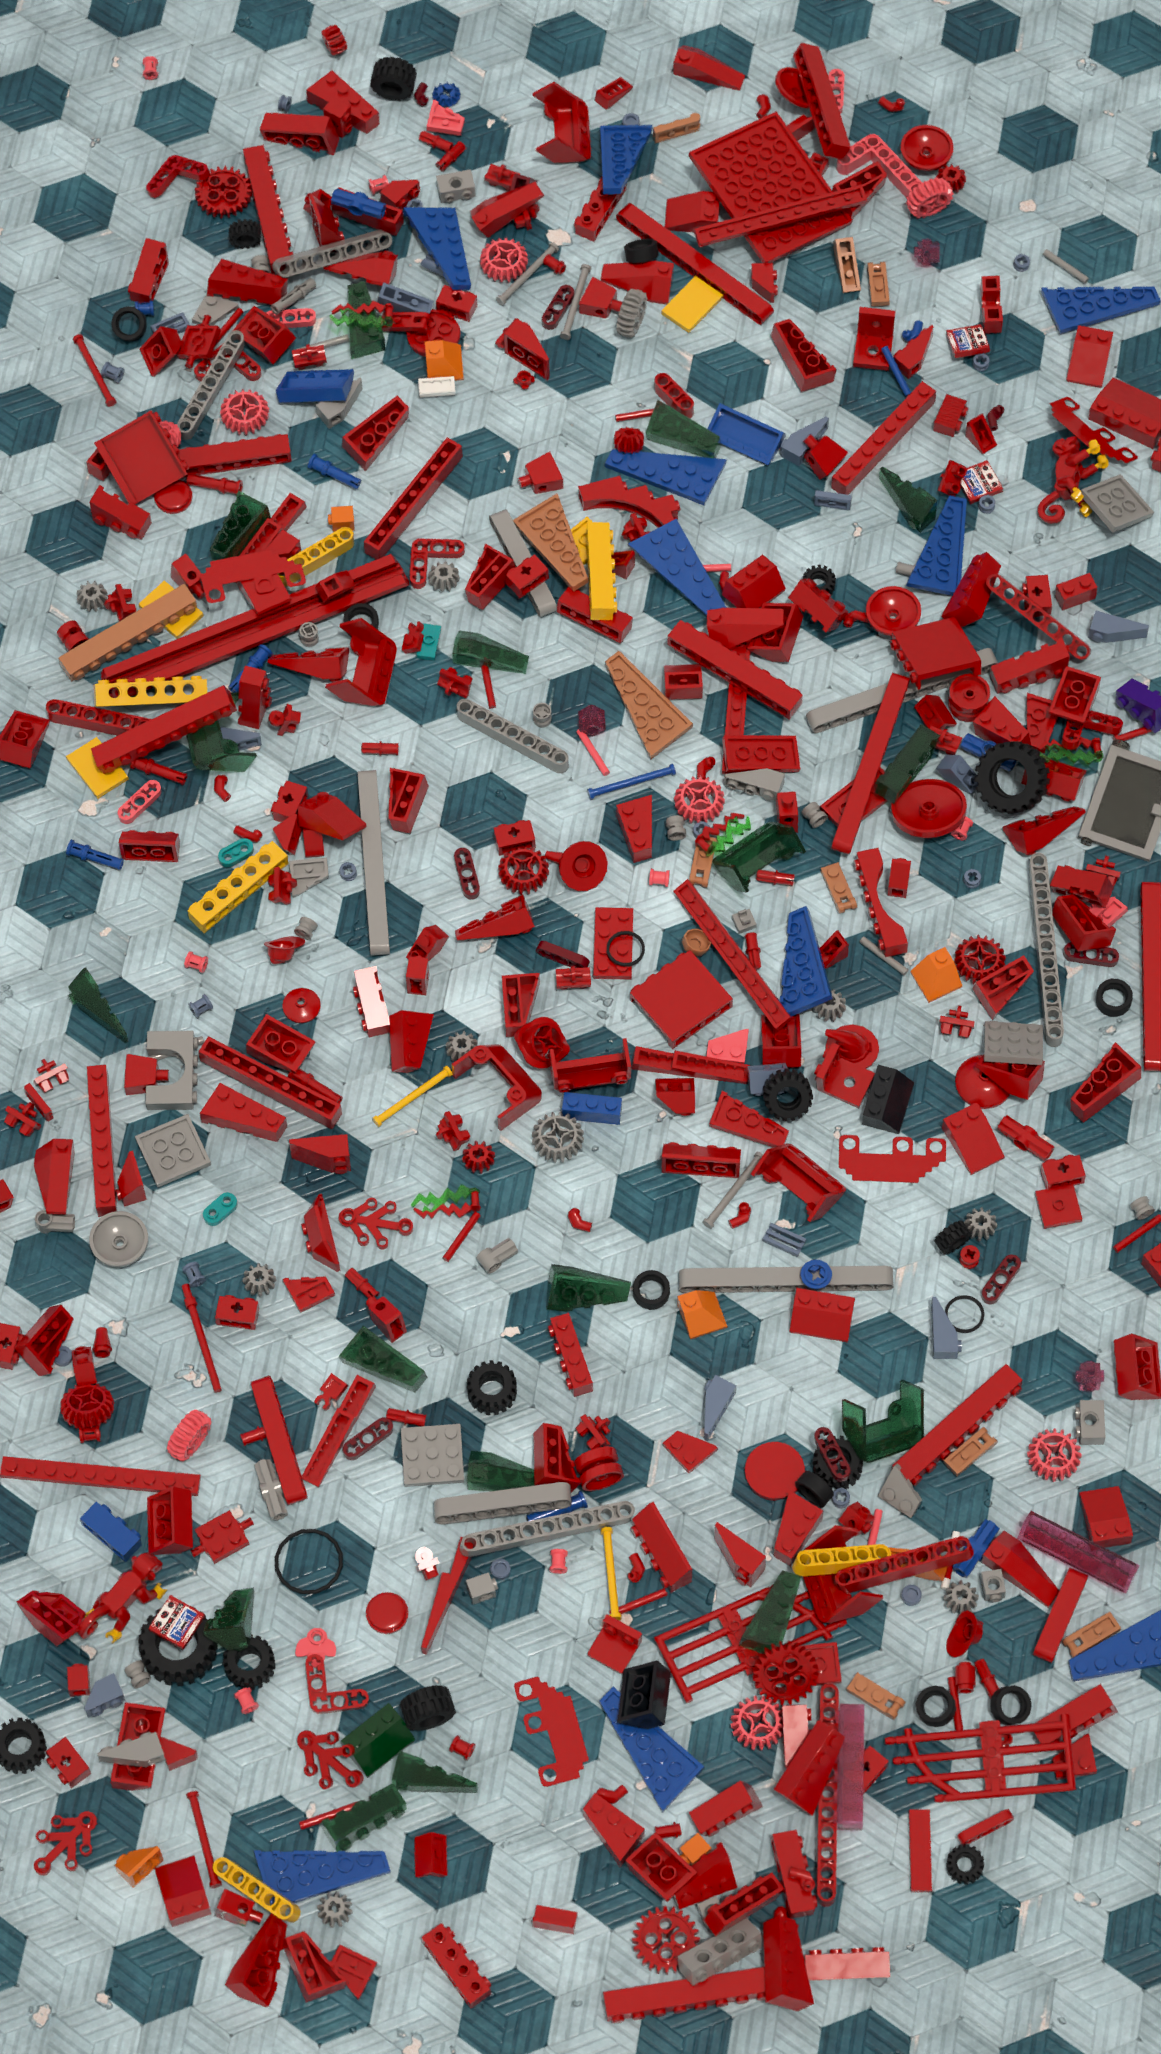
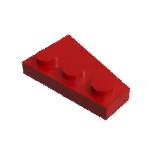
M1027 693V731L1029 732L1032 748L1038 750L1045 740L1049 742L1058 716L1048 713L1052 700ZM1047 747L1039 752L1045 753Z

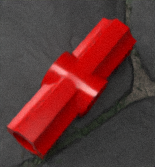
M1008 1115L1000 1121L997 1130L1012 1139L1019 1149L1023 1151L1028 1150L1043 1161L1048 1160L1055 1148L1039 1137L1035 1129L1028 1125H1021Z

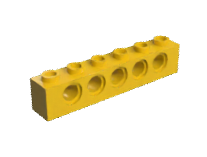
M191 676V680H183V677H172V681H165V677L154 678L152 682H146V678L135 679V682L129 683L128 679H117V683H109V680H98V684L93 685L95 707L187 703L207 693V679H202V676ZM186 684L192 687L190 695L183 692V687ZM167 685L172 686L174 689V693L171 696L167 695L164 691ZM148 686H152L155 689V694L152 697L146 694ZM129 687L136 689L137 694L135 697H130L127 694ZM110 688H116L118 690V696L116 698H112L109 696Z
M273 841L263 845L256 855L250 856L245 864L240 868H235L228 878L222 879L217 887L212 891L206 892L200 901L193 903L188 910L189 919L203 933H206L268 881V876L274 874L275 867L279 866L281 870L289 864L288 855ZM249 873H255L253 876L247 875ZM236 884H240V885H241L240 887H237V888H236V887H233V886L236 885ZM221 896H226L225 899H219ZM206 908H213L210 911L205 910Z

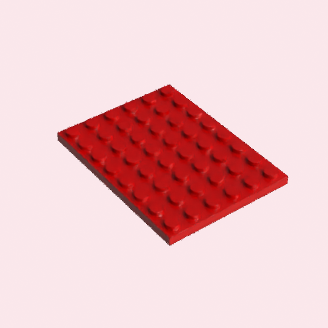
M777 111L692 150L688 155L732 219L833 192ZM842 209L744 235V237L761 262L767 264L851 225L853 220L847 211Z

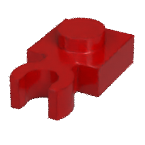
M420 621L417 622V626L411 622L408 625L410 632L405 634L402 651L405 654L421 651L424 637L421 633L424 625Z
M331 1373L320 1388L324 1393L317 1396L314 1403L319 1405L324 1400L325 1405L322 1408L327 1411L331 1405L330 1401L334 1399L337 1402L348 1385Z

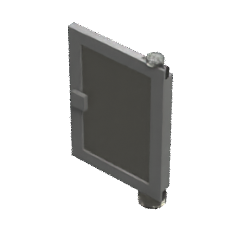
M1116 739L1111 744L1078 838H1081L1083 845L1091 846L1092 843L1150 862L1161 831V761L1129 751L1130 745L1127 742Z

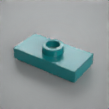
M423 623L424 629L421 632L424 635L422 647L416 656L418 659L435 661L441 626Z

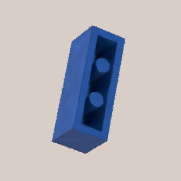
M564 1092L562 1115L564 1117L569 1113L570 1119L575 1117L576 1121L620 1125L622 1098Z
M96 1501L80 1518L81 1524L126 1563L142 1546L141 1536L136 1530L128 1529L122 1518L119 1516L114 1517L108 1506L105 1504L100 1505Z

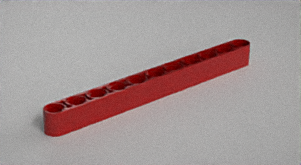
M628 203L616 214V218L621 225L640 239L656 240L658 252L691 276L698 277L723 294L725 301L757 324H763L774 313L773 307L767 301L632 203Z
M896 673L891 674L831 847L832 850L850 855L910 682L909 677Z
M1141 882L1144 1071H1161V882Z
M827 1683L822 1686L820 1691L819 1720L838 1731L839 1691L834 1684ZM832 1692L835 1696L833 1698H826L824 1693ZM830 1711L834 1714V1717L826 1718L823 1714ZM838 1756L831 1771L833 1776L828 1778L823 1792H832L833 1796L826 1798L822 1794L818 1802L817 1902L823 1907L831 1906L835 1902ZM824 1811H830L832 1812L833 1816L830 1818H825L822 1815V1813ZM830 1831L833 1835L830 1838H825L822 1836V1832ZM829 1851L832 1853V1857L824 1858L821 1853ZM829 1871L832 1877L828 1879L823 1878L821 1873ZM827 1891L831 1893L832 1897L824 1899L821 1893Z

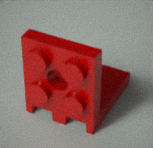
M868 307L859 308L853 367L889 371V364L881 349L888 346L891 352L896 311ZM870 349L877 350V353L870 354L868 351Z
M832 1043L830 1048L827 1047L823 1054L824 1061L822 1065L818 1064L814 1073L816 1075L817 1090L856 1108H860L875 1073L840 1058V1046ZM847 1079H853L855 1085L853 1087H846L844 1082Z

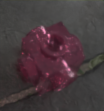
M927 238L917 241V247H914V257H917L918 263H921V265H932V262H940L939 241H932V239Z
M588 705L586 708L578 711L580 732L593 737L606 730L605 711L595 705Z
M1093 1361L1080 1363L1079 1370L1075 1371V1380L1079 1382V1391H1095L1100 1389L1101 1382H1104V1370H1100V1363Z

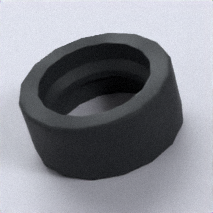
M654 239L635 240L624 246L626 261L629 263L648 262L659 256L657 241Z
M126 306L115 312L112 317L111 326L117 337L124 341L132 342L144 335L147 322L141 311L134 307ZM128 313L137 316L140 323L138 330L130 335L124 334L119 328V320Z
M358 603L346 610L343 619L344 623L351 621L356 615L365 614L371 617V625L378 629V614L372 606Z
M1111 978L1099 985L1096 992V1005L1103 1014L1110 1017L1124 1015L1132 1004L1133 992L1125 981ZM1109 989L1121 991L1125 995L1124 1004L1120 1006L1108 1005L1103 1000L1104 992Z
M648 1270L640 1273L635 1278L633 1297L639 1306L653 1310L664 1306L668 1301L670 1284L666 1276L661 1272ZM649 1280L659 1282L663 1287L662 1295L653 1300L644 1298L640 1293L642 1283Z
M805 1471L795 1482L796 1488L802 1496L817 1507L823 1508L834 1496L831 1487L821 1477L811 1471Z
M935 1685L925 1688L918 1695L916 1711L924 1723L929 1726L940 1727L953 1719L956 1712V1704L947 1689ZM940 1695L947 1701V1711L940 1717L933 1718L928 1716L924 1710L925 1702L932 1696Z
M1015 1685L1001 1687L996 1690L990 1702L991 1713L994 1718L1000 1720V1723L1005 1725L1022 1723L1030 1715L1032 1707L1028 1693L1023 1688ZM1007 1693L1015 1694L1020 1701V1712L1012 1718L1007 1717L1001 1707L1002 1698Z

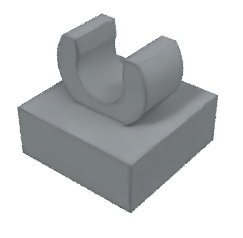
M744 909L732 915V920L739 934L757 927L750 909Z

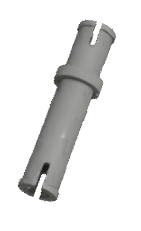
M308 278L301 285H296L294 290L271 305L273 313L278 315L295 301L303 299L309 291L316 288V282L312 278Z

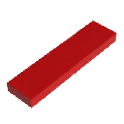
M909 1810L911 1892H932L930 1810Z

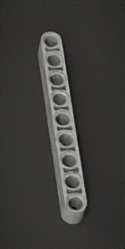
M622 1501L471 1533L462 1538L459 1549L463 1556L472 1557L599 1530L604 1527L622 1525L632 1519L635 1508L631 1502ZM626 1509L629 1512V1515H622L620 1513V1510ZM606 1513L610 1519L604 1520L600 1514ZM587 1517L590 1519L591 1523L585 1524L582 1522L581 1518ZM562 1522H569L571 1524V1528H565L562 1525ZM545 1525L550 1526L552 1532H545L542 1527ZM523 1530H530L533 1535L525 1536ZM511 1534L513 1540L508 1541L503 1535ZM491 1538L494 1544L488 1545L484 1539ZM471 1542L474 1548L468 1549L464 1543Z

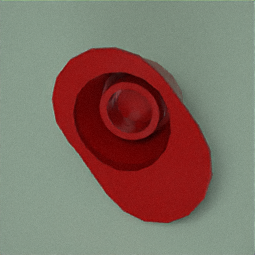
M289 936L264 942V945L267 946L271 963L280 964L291 960L295 948L304 945L305 939Z
M963 1611L958 1616L948 1636L946 1648L948 1654L952 1657H960L967 1651L970 1645L977 1644L982 1638L983 1622L976 1619L973 1612Z

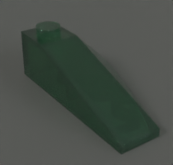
M459 630L455 637L452 652L453 664L479 668L487 666L493 670L526 674L529 656L479 633Z
M83 968L68 986L70 1002L73 1005L76 1004L82 1012L122 1042L127 1043V1033L115 1013L110 1014L111 1009L106 998L101 999L97 983L87 968Z
M551 1264L546 1308L567 1312L580 1307L590 1308L592 1305L625 1302L628 1300L631 1282L571 1266Z
M471 1451L468 1463L467 1490L491 1492L535 1486L534 1469L491 1452Z
M399 1751L392 1776V1784L397 1790L402 1792L408 1790L411 1792L477 1793L478 1783L455 1773L448 1775L440 1766H427L424 1763V1759Z

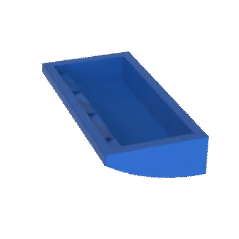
M354 369L287 371L276 389L279 403L346 401L352 386Z
M720 403L704 436L769 466L786 434Z

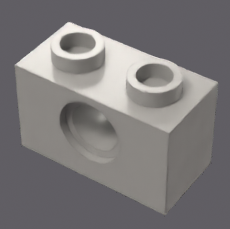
M471 169L436 176L441 203H450L456 200L476 197Z
M1080 1400L1079 1406L1075 1407V1419H1079V1426H1076V1438L1080 1439V1445H1104V1400ZM1092 1420L1095 1424L1088 1425L1085 1421Z

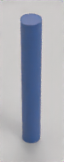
M888 346L883 347L881 350L905 397L909 396L911 391Z

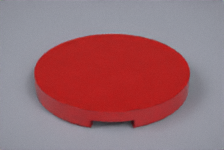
M431 309V318L427 322L428 329L426 333L407 331V340L413 351L426 357L425 341L444 340L459 344L460 327L455 318L448 312Z
M768 1442L758 1446L750 1453L745 1464V1477L750 1489L761 1498L772 1501L787 1498L789 1490L796 1493L798 1489L795 1482L805 1472L804 1462L800 1454L793 1447L781 1442Z

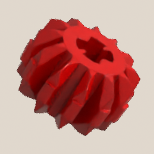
M330 25L322 31L321 34L326 48H328L333 56L339 55L347 49L345 37L337 25Z
M953 164L950 167L944 165L943 169L939 168L936 176L946 180L956 193H958L959 189L963 190L966 182L965 172L960 170L959 165L957 167H954Z
M633 427L619 428L618 431H615L614 435L615 448L625 454L638 453L644 446L643 432Z
M475 1141L474 1146L468 1144V1149L463 1150L464 1156L462 1161L466 1163V1169L472 1168L473 1174L476 1170H479L482 1174L483 1169L489 1171L490 1165H494L493 1158L495 1157V1152L492 1151L491 1145L486 1146L485 1141L481 1145L478 1144V1141Z

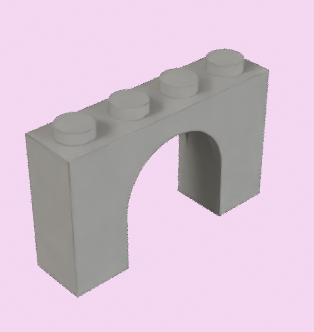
M147 1031L148 1056H174L185 1065L184 1074L177 1082L171 1085L146 1086L147 1110H194V1103H197V1091H194V1085L198 1084V1075L194 1073V1067H198V1055H195V1049H198V1037H195L194 1031Z

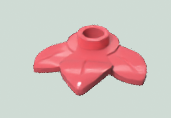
M313 1628L308 1632L306 1638L299 1640L295 1653L296 1657H309L312 1654H318L324 1661L325 1656L334 1657L336 1655V1646L332 1640L327 1638V1634L323 1629ZM315 1636H320L321 1640L314 1641L313 1638ZM313 1659V1662L310 1664L317 1668V1665L321 1664V1662Z

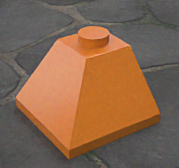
M444 340L425 341L427 377L454 376V381L464 380L461 345Z
M946 947L927 955L910 971L928 1003L962 988L956 965Z
M695 1290L677 1296V1306L690 1340L727 1328L715 1292Z
M158 1846L130 1851L127 1855H121L116 1861L115 1868L125 1881L134 1888L164 1859Z

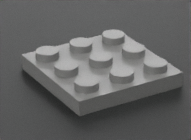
M1121 474L1081 490L1085 502L1112 532L1151 518L1154 514V511Z
M985 1021L984 1061L1042 1065L1043 1025Z
M189 1114L135 1136V1140L157 1187L211 1165V1161Z
M460 1424L401 1428L404 1487L464 1483Z

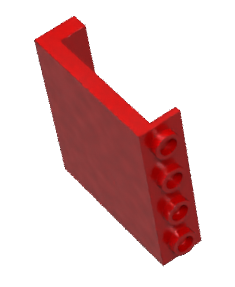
M150 410L94 443L128 503L131 502L134 505L189 474L187 470L190 468L186 461H181L178 456L180 453L176 444L172 445L169 440L171 437L167 428L163 429L159 423L162 420L157 411L154 413Z
M955 617L892 632V640H890L891 649L896 652L898 661L902 662L904 671L908 672L911 683H914L918 690L921 689V680L968 668H970L974 676L981 675V659Z
M691 950L678 955L675 961L671 964H665L661 971L651 974L644 983L634 986L630 992V1001H635L667 1037L668 1045L672 1050L733 1007V998Z

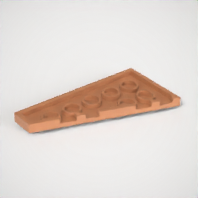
M558 493L513 520L518 531L573 591L589 582Z
M620 651L605 661V666L650 759H653L693 727V723Z

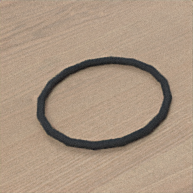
M301 1529L288 1535L279 1544L275 1554V1571L279 1580L288 1589L300 1594H317L328 1589L339 1578L343 1568V1553L337 1541L328 1533L317 1529ZM302 1533H316L325 1536L334 1544L339 1554V1567L335 1577L327 1585L316 1590H301L292 1587L283 1579L279 1570V1555L283 1546L291 1538Z

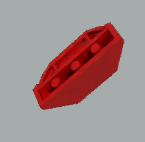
M318 1194L304 1215L305 1223L301 1224L303 1235H308L309 1241H305L308 1253L312 1252L313 1259L338 1272L340 1271V1264L323 1195Z
M32 1590L17 1601L18 1606L32 1626L56 1646L78 1632L79 1626L86 1616V1613L60 1593H39V1591Z

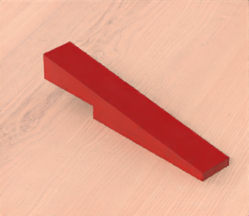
M290 492L270 519H266L239 556L264 551L281 530L287 531L307 508L305 501Z
M636 1046L633 1052L631 1069L747 1084V1066L750 1065L676 1050L674 1053Z
M356 1375L340 1408H337L302 1475L304 1481L318 1488L320 1487L375 1390V1383Z
M460 1537L451 1573L442 1572L421 1646L422 1654L427 1655L472 1557L463 1556L460 1552L459 1546L463 1537ZM471 1542L464 1543L466 1548H474Z

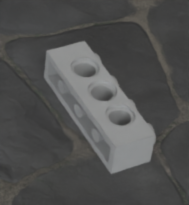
M746 1918L718 1936H713L679 1955V1971L692 1986L703 1982L713 1974L721 1972L724 1968L739 1962L742 1958L762 1948L761 1933Z

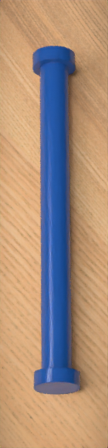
M670 764L669 767L602 787L588 788L587 792L591 800L594 799V796L665 775H675L676 770L674 765Z

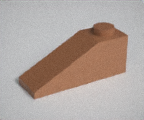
M853 237L835 239L833 247L843 293L860 291L861 287Z

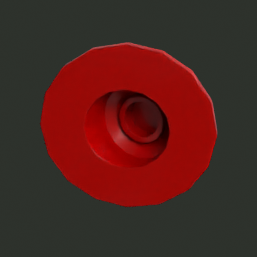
M579 841L571 844L563 853L546 851L545 853L546 859L559 864V873L563 882L568 887L577 891H588L595 888L603 881L607 872L608 861L605 852L599 845L590 841Z
M854 1024L844 1025L836 1030L826 1029L825 1035L828 1039L825 1049L827 1047L830 1048L832 1043L840 1046V1058L865 1069L871 1067L876 1061L879 1045L877 1038L870 1030Z

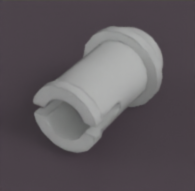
M898 562L896 573L910 576L916 564L910 565Z

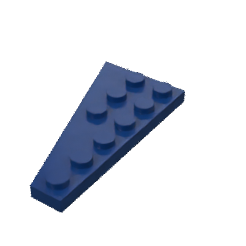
M653 125L600 126L603 194L614 195L622 193L653 131Z
M403 207L404 216L408 217L410 225L418 232L419 239L428 253L434 257L437 267L440 266L443 276L452 290H470L471 281L456 208Z
M1154 286L1132 287L1131 289H1121V287H1114V289H1104V287H1076L1075 289L1057 287V289H1048V287H1041L1043 298L1060 334L1076 330L1078 325L1086 327L1154 307L1161 303Z
M612 449L605 462V467L705 505L726 465L727 459L650 452L625 454L624 452Z
M949 495L908 579L906 587L953 596L962 575L967 499Z
M677 519L628 543V547L638 553L644 561L648 562L657 573L674 588L678 589L706 617L707 610L727 608Z
M807 906L790 912L788 918V943L785 947L787 953L786 959H784L781 984L783 991L782 996H780V1002L790 1016L833 999L810 911Z
M1161 1610L1070 1659L1068 1665L1072 1681L1161 1666Z
M612 1687L599 1703L663 1813L701 1773L704 1766L660 1727L644 1729L619 1724L617 1720L621 1693L615 1687Z
M254 1850L263 1882L293 1903L391 1873L385 1851L280 1852L272 1850V1852H261V1850ZM275 1896L270 1899V1905L275 1902Z

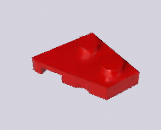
M326 1276L315 1278L301 1277V1279L289 1280V1278L283 1279V1283L300 1313L335 1296V1292Z
M676 1431L663 1442V1447L688 1474L718 1450L716 1445L680 1431Z
M1086 1734L1072 1744L1075 1777L1097 1773L1090 1735ZM1064 1750L1053 1757L1052 1763L1065 1762ZM1066 1770L1054 1771L1056 1780L1067 1778Z
M339 1945L331 1962L339 1974L347 1980L346 1986L356 1999L360 2000L377 1966V1962Z

